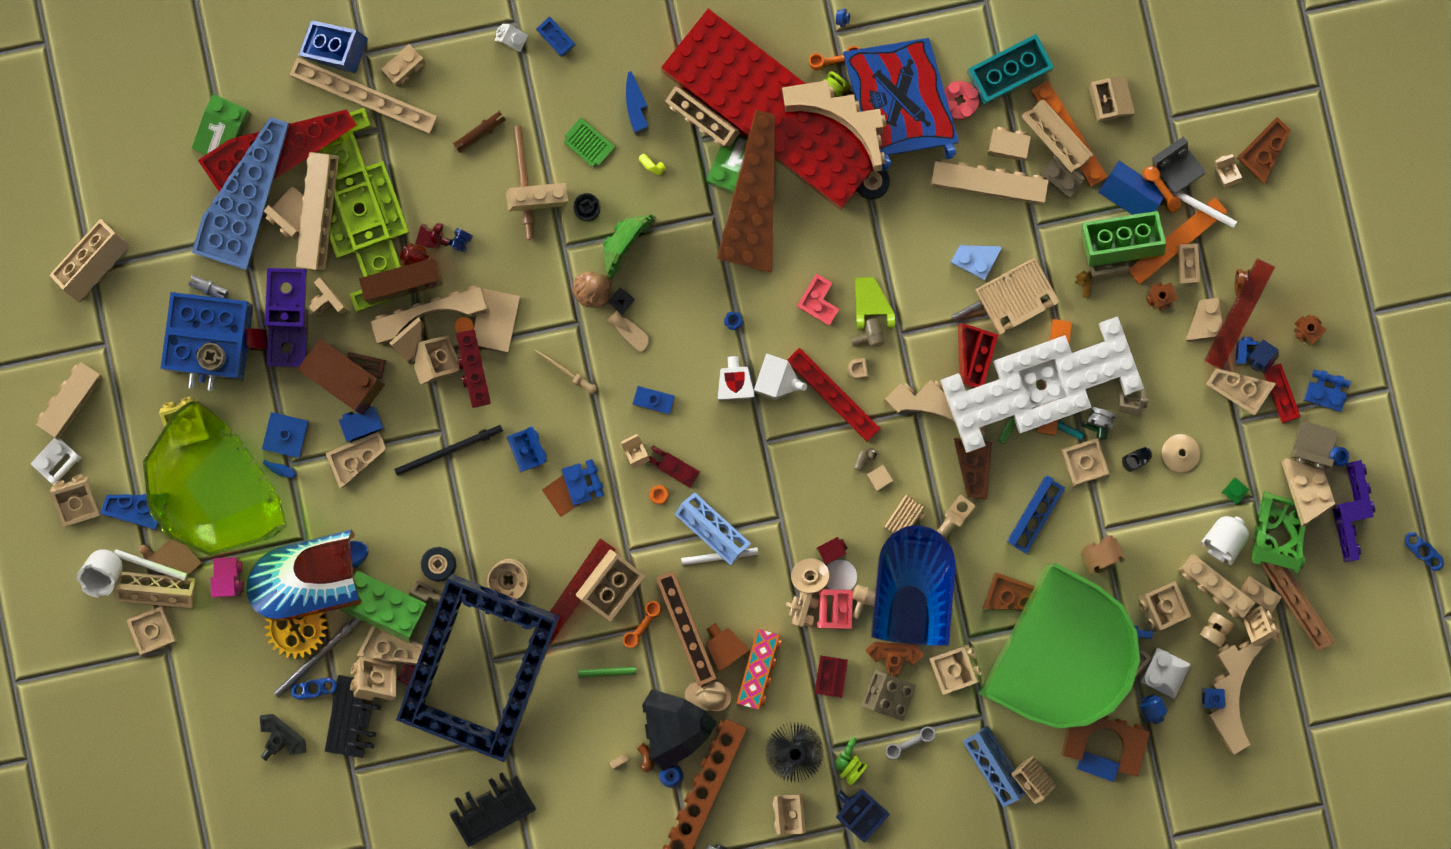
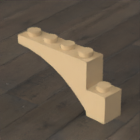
M930 380L915 396L912 394L914 390L908 384L903 385L900 383L884 400L897 414L900 411L924 412L946 418L955 423L946 395L942 391L943 387L937 381L933 382ZM982 426L979 429L983 437L986 433L983 431L985 428Z

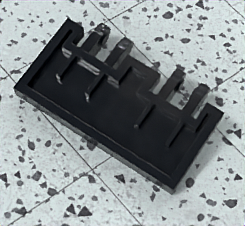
M338 675L337 690L334 695L324 752L363 758L365 749L356 747L374 749V744L358 741L359 734L376 737L377 733L360 729V727L369 728L372 712L363 710V708L381 710V706L378 704L364 703L365 699L354 697V691L350 690L354 677Z
M503 772L500 773V780L506 787L503 791L499 790L493 778L489 779L488 781L497 797H494L490 790L477 797L475 801L470 791L466 792V798L472 806L469 810H466L459 797L455 798V802L463 815L460 816L457 809L450 812L449 815L468 848L536 810L518 776L510 779L513 785L512 788Z

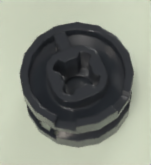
M584 193L575 199L573 208L580 220L589 222L598 217L601 207L596 196Z

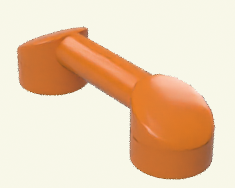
M850 46L847 49V51L856 50L860 48L857 46ZM814 53L809 57L810 67L817 71L822 70L824 66L845 62L843 55L824 58L821 54Z
M1154 166L1146 167L1142 172L1143 179L1147 182L1153 181L1166 198L1164 207L1168 212L1178 211L1181 207V200L1178 197H1174L1163 183L1158 168Z
M648 602L645 607L647 615L634 633L628 632L623 636V644L626 647H637L640 643L639 637L653 618L660 616L662 608L658 602Z

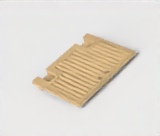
M1035 257L975 289L999 335L1060 302ZM1048 294L1050 299L1042 303L1040 298ZM1008 316L1010 321L1002 325L999 320Z

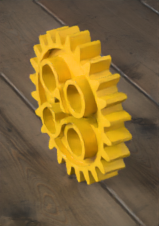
M315 610L307 612L301 620L297 619L296 615L292 616L294 623L301 626L298 630L304 637L305 643L301 641L299 633L292 630L294 624L289 617L284 618L288 622V626L285 629L279 627L281 619L266 618L265 620L270 622V625L264 626V628L270 629V632L265 634V636H271L272 638L268 641V644L275 643L273 650L280 648L279 655L286 652V658L293 654L294 659H297L299 653L302 658H305V652L312 655V648L319 650L316 645L317 643L324 644L320 638L327 637L323 633V630L328 629L327 626H323L327 619H321L324 611L318 612ZM307 626H312L314 629V633L310 637L305 634ZM291 635L297 638V643L294 646L288 643V638Z

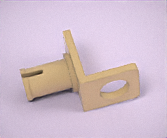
M960 494L945 514L947 519L937 531L942 536L947 537L956 525L961 527L966 517L975 507V504ZM965 502L968 505L967 511L960 512L957 509V504Z

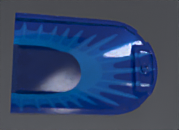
M908 526L893 533L883 544L878 558L871 638L887 642L924 646L949 645L956 563L952 547L939 532L925 526Z

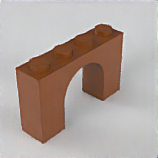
M1106 715L1088 726L1068 727L1061 755L1082 761L1089 736L1098 729L1109 728L1119 735L1122 742L1118 771L1138 777L1150 734L1149 731H1145V726L1134 724V727L1126 725L1127 721L1117 718L1115 722L1108 720L1109 716Z

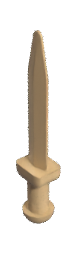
M535 350L548 362L573 378L572 383L583 387L588 391V394L596 392L595 384L591 385L585 381L579 373L575 376L548 356Z

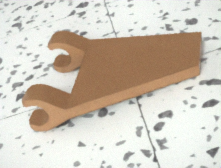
M169 524L165 525L162 531L170 540L154 554L147 545H142L139 548L140 553L146 559L187 573L188 575L202 563Z

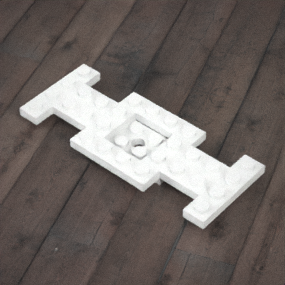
M1118 316L1098 323L1105 340L1104 342L1072 353L1066 335L1005 356L993 361L999 379L971 390H965L959 373L941 379L940 382L966 453L986 446L979 427L1013 416L1019 433L1067 417L1091 408L1085 389L1118 378L1124 395L1144 389ZM1037 380L1044 381L1045 388L1043 390L1037 389Z

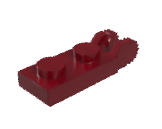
M653 445L651 448L653 452L662 455L664 458L659 463L653 457L648 456L650 459L648 462L691 488L700 471Z

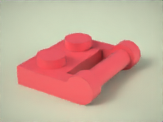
M822 589L818 592L820 601L817 628L852 629L853 590ZM827 595H832L831 622H827Z

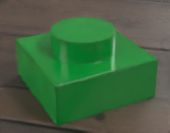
M1234 477L1223 489L1222 493L1233 503L1238 504L1249 489Z

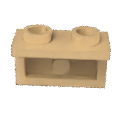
M803 794L775 796L773 810L775 811L774 828L777 836L806 833Z

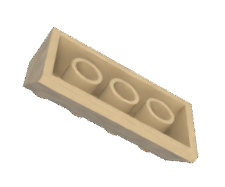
M100 219L49 276L62 290L77 302H80L82 298L87 296L90 289L101 280V277L113 267L119 257L126 253L130 245Z

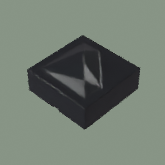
M620 287L609 299L608 303L623 314L635 299Z

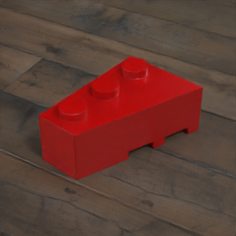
M961 323L958 324L959 374L963 385L973 389L985 383L999 334Z

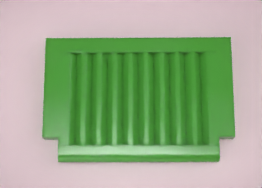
M581 117L565 135L567 139L564 143L591 167H594L595 164L600 165L615 148L613 144Z

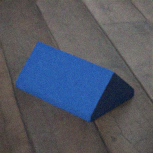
M1118 161L1098 191L1099 194L1131 215L1154 212L1164 198L1154 183L1145 181L1142 175L1121 161Z

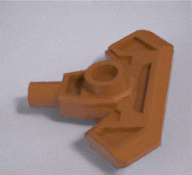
M874 642L866 649V652L875 663L885 658L887 673L896 678L897 674H900L904 659L913 665L924 656V653L916 644Z

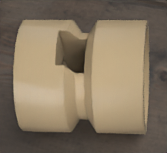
M1212 612L1207 621L1209 625L1204 626L1199 636L1221 648L1226 640L1225 635L1230 634L1234 624L1221 615ZM1216 625L1222 628L1220 632L1214 629Z

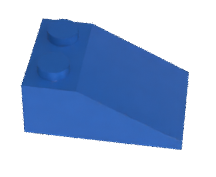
M311 20L299 56L338 70L356 73L368 38L354 29Z

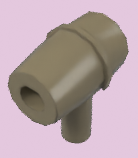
M876 318L865 321L866 334L851 339L853 346L864 342H869L870 347H879L884 344L883 332Z

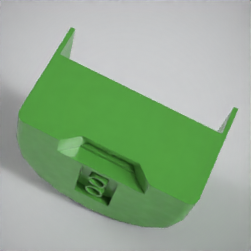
M1057 563L1047 564L1041 572L1035 588L1030 594L1007 642L984 681L979 695L1024 718L1058 729L1088 726L1114 712L1132 689L1140 663L1137 630L1124 606L1103 588Z

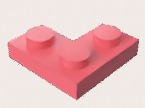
M816 273L797 307L830 326L839 309L823 299L833 283Z

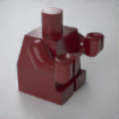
M436 223L433 229L428 228L426 224L420 226L415 244L429 248H438L440 244L448 246L449 239L444 238L443 233L440 232L444 224Z

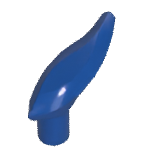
M266 460L263 461V464L279 476L285 478L298 476L288 466L271 463Z

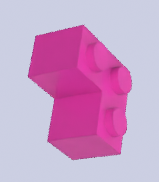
M239 557L213 558L214 577L210 578L211 597L241 596V592L244 591V582L240 580V573L243 572L242 561H239Z

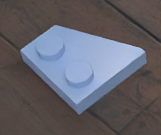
M960 245L951 264L985 280L1002 247Z

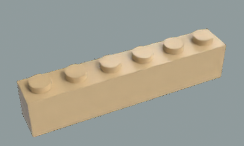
M309 152L307 176L305 177V193L302 198L303 210L300 217L301 227L298 235L299 244L298 252L296 253V267L315 270L326 269L339 160L337 155Z
M939 159V162L935 161L930 186L1043 205L1046 199L1049 180H1045L1044 176L1040 175L1027 177L1022 172L1009 174L1004 169L992 171L988 170L986 166L977 165L974 168L969 167L967 163L958 162L956 165L950 164L949 160Z

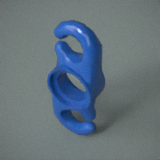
M1409 532L1404 539L1405 545L1418 559L1423 560L1427 566H1431L1432 559H1438L1439 565L1432 566L1431 570H1441L1444 565L1443 557L1431 544L1424 542L1420 536L1417 537L1416 544H1411L1409 539L1416 537L1417 533ZM1422 546H1426L1429 549V554L1426 557H1422L1419 553V549Z
M332 678L310 680L307 683H300L299 686L303 689L301 695L296 694L298 685L294 684L291 688V695L298 700L315 698L323 694L328 695L329 691L325 689V685L328 682L333 686L330 693L334 694L337 690V683ZM312 683L318 685L319 690L316 694H312L309 690Z

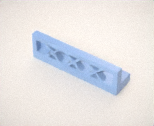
M695 492L681 503L675 513L683 523L730 565L751 544ZM694 500L699 505V508H695L690 502ZM705 514L713 517L714 521H709L705 517ZM719 527L725 528L728 534L722 533ZM733 540L739 541L743 546L739 548L734 544Z

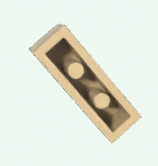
M566 183L509 188L506 192L508 212L564 207L568 202Z

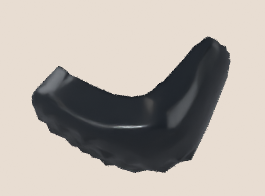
M1143 447L1122 457L1123 467L1128 472H1132L1146 465L1152 458V452L1148 447Z

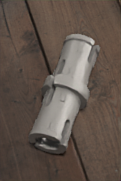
M194 274L190 278L197 283L189 281L188 286L203 291L205 295L210 294L217 298L226 299L227 296L223 294L228 295V289L217 286L213 281H206Z

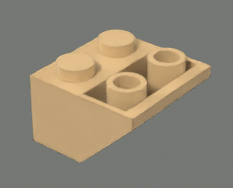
M1126 77L1107 78L1090 83L1089 90L1097 123L1135 114Z

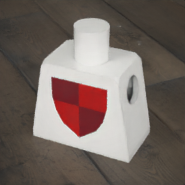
M739 356L727 357L728 368L720 370L718 401L754 398L748 367H740Z

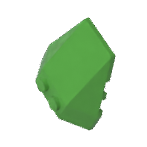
M653 214L625 218L623 222L620 220L614 228L616 231L612 237L608 236L604 241L603 253L607 277L610 280L622 266L621 259L640 233L645 234L656 220Z

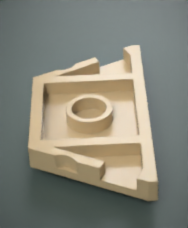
M1287 458L1283 459L1282 466L1301 526L1305 527L1310 521L1317 519L1322 513L1334 507L1333 495L1324 470Z

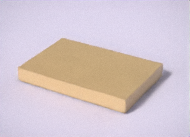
M483 289L489 311L476 317L474 330L478 346L509 353L520 296Z

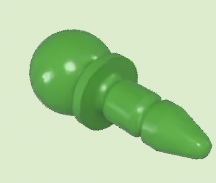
M856 737L851 738L844 750V754L840 753V757L835 760L834 765L839 772H843L849 765V761L852 760L850 755L855 747Z

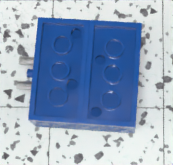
M171 292L160 369L167 372L190 374L189 389H195L196 375L199 376L198 382L205 383L206 376L209 377L207 391L211 392L214 391L215 378L244 381L248 352L246 329L251 328L254 305L242 300ZM206 343H214L221 346L226 353L224 366L216 371L202 368L197 360L198 349Z

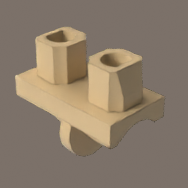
M800 592L799 598L794 596L792 603L786 602V606L791 607L789 615L793 616L791 624L801 627L803 625L812 626L814 616L808 615L807 611L809 607L816 609L820 600L812 596V594Z

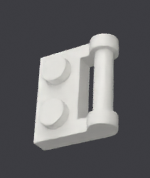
M54 438L33 460L31 465L53 485L60 481L76 462L79 463L82 457L61 438L59 440ZM69 454L71 457L53 476L50 472Z

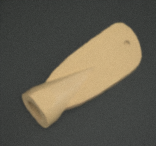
M616 310L607 321L614 325L621 336L637 351L642 352L648 344L647 334L634 323L623 318Z

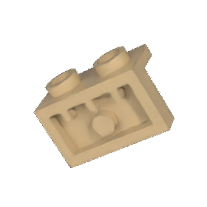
M408 44L381 70L398 87L407 83L410 79L409 76L413 72H419L424 67L423 63L425 60Z
M1262 605L1248 612L1243 618L1250 640L1255 647L1270 638H1273L1276 643L1280 642L1278 636L1280 630L1273 623L1275 618L1270 610L1266 611Z

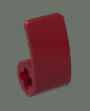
M246 329L247 348H250L251 351L267 350V330Z

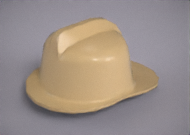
M697 681L687 687L685 699L706 711H722L730 704L731 693L720 682L710 681L698 686Z

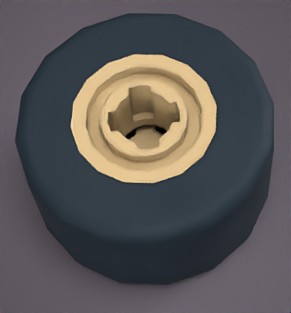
M873 169L857 192L869 200L881 198L889 188L890 178L886 170L874 172Z
M433 547L422 556L421 570L428 579L437 582L445 581L451 574L455 573L457 566L456 558L448 549Z

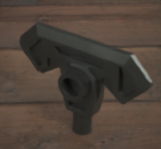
M274 714L260 716L261 732H272L264 747L266 750L260 756L262 759L267 761L272 754L275 755L286 745L290 755L306 752L305 739Z

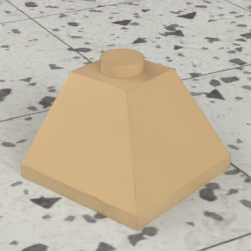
M419 318L389 342L407 363L415 362L418 343L424 341L425 324Z
M449 335L418 343L414 369L420 385L462 371Z

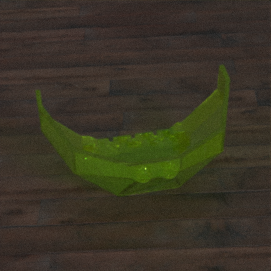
M199 401L186 403L173 413L143 460L147 507L150 509V515L162 526L161 530L166 536L208 556L273 538L287 527L280 497L276 492H273L275 490L274 486L268 478L261 481L265 476L264 472L257 463L252 466L250 465L254 458L246 447L241 450L239 449L243 443L236 433L231 435L232 430L229 425Z

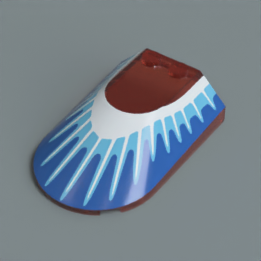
M352 529L276 548L263 555L251 569L247 580V597L253 609L267 619L285 621L362 604L353 576L350 540L355 537V533Z

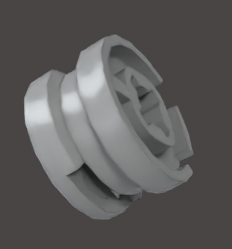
M1092 407L1094 413L1088 418L1087 422L1097 427L1113 430V419H1117L1118 415L1104 409Z

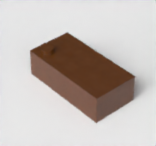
M434 258L359 278L364 300L369 305L443 285L438 263Z
M322 339L317 341L297 369L362 416L385 385Z

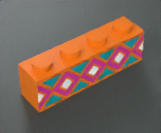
M760 629L756 630L737 704L758 710L760 706L764 707L767 696L763 695L765 687L769 688L772 678L768 676L770 668L774 669L777 658H774L775 650L779 651L782 642L778 634Z

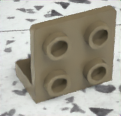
M874 670L861 706L904 721L916 685Z

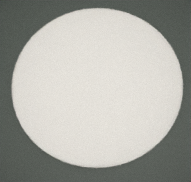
M835 560L827 566L830 577L826 586L829 589L851 590L857 581V572L850 562Z

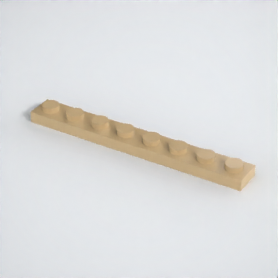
M299 58L296 59L290 72L291 77L427 134H431L438 118L436 115Z

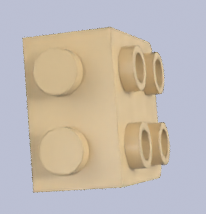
M291 187L272 208L268 205L264 212L267 214L265 218L273 225L277 223L282 227L279 230L287 238L292 236L296 239L301 227L300 217L303 210V195L294 187Z

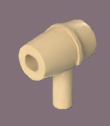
M857 585L853 590L852 597L858 602L852 617L859 619L865 604L874 607L875 591L869 589V587Z

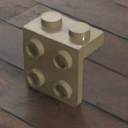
M1306 421L1301 422L1291 457L1301 464L1307 465V462L1315 464L1314 467L1321 470L1332 467L1334 459H1330V452L1335 446L1338 432Z

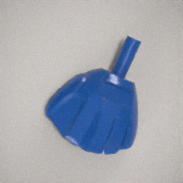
M361 541L344 542L342 545L341 556L344 563L349 566L348 579L352 578L354 568H358L369 554L367 546Z

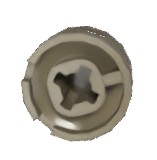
M206 343L198 349L197 360L202 368L216 371L224 366L226 353L221 346L214 343Z

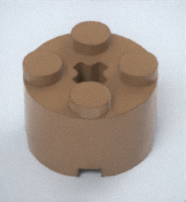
M1112 535L1103 538L1098 545L1091 543L1085 546L1081 553L1090 575H1093L1095 572L1096 574L1116 566V562L1120 561L1122 563L1126 560L1117 539L1113 538Z

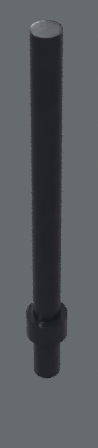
M500 424L489 430H481L477 435L395 468V473L397 476L477 442H485L490 437L503 432L502 426Z

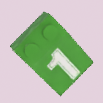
M212 94L204 111L192 149L206 155L229 139L240 137L251 113L241 106Z
M738 135L731 147L720 146L706 184L731 194L734 193L747 138Z

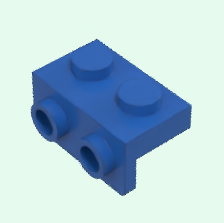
M533 426L506 437L520 472L547 462L546 452L541 447L539 434L534 430Z

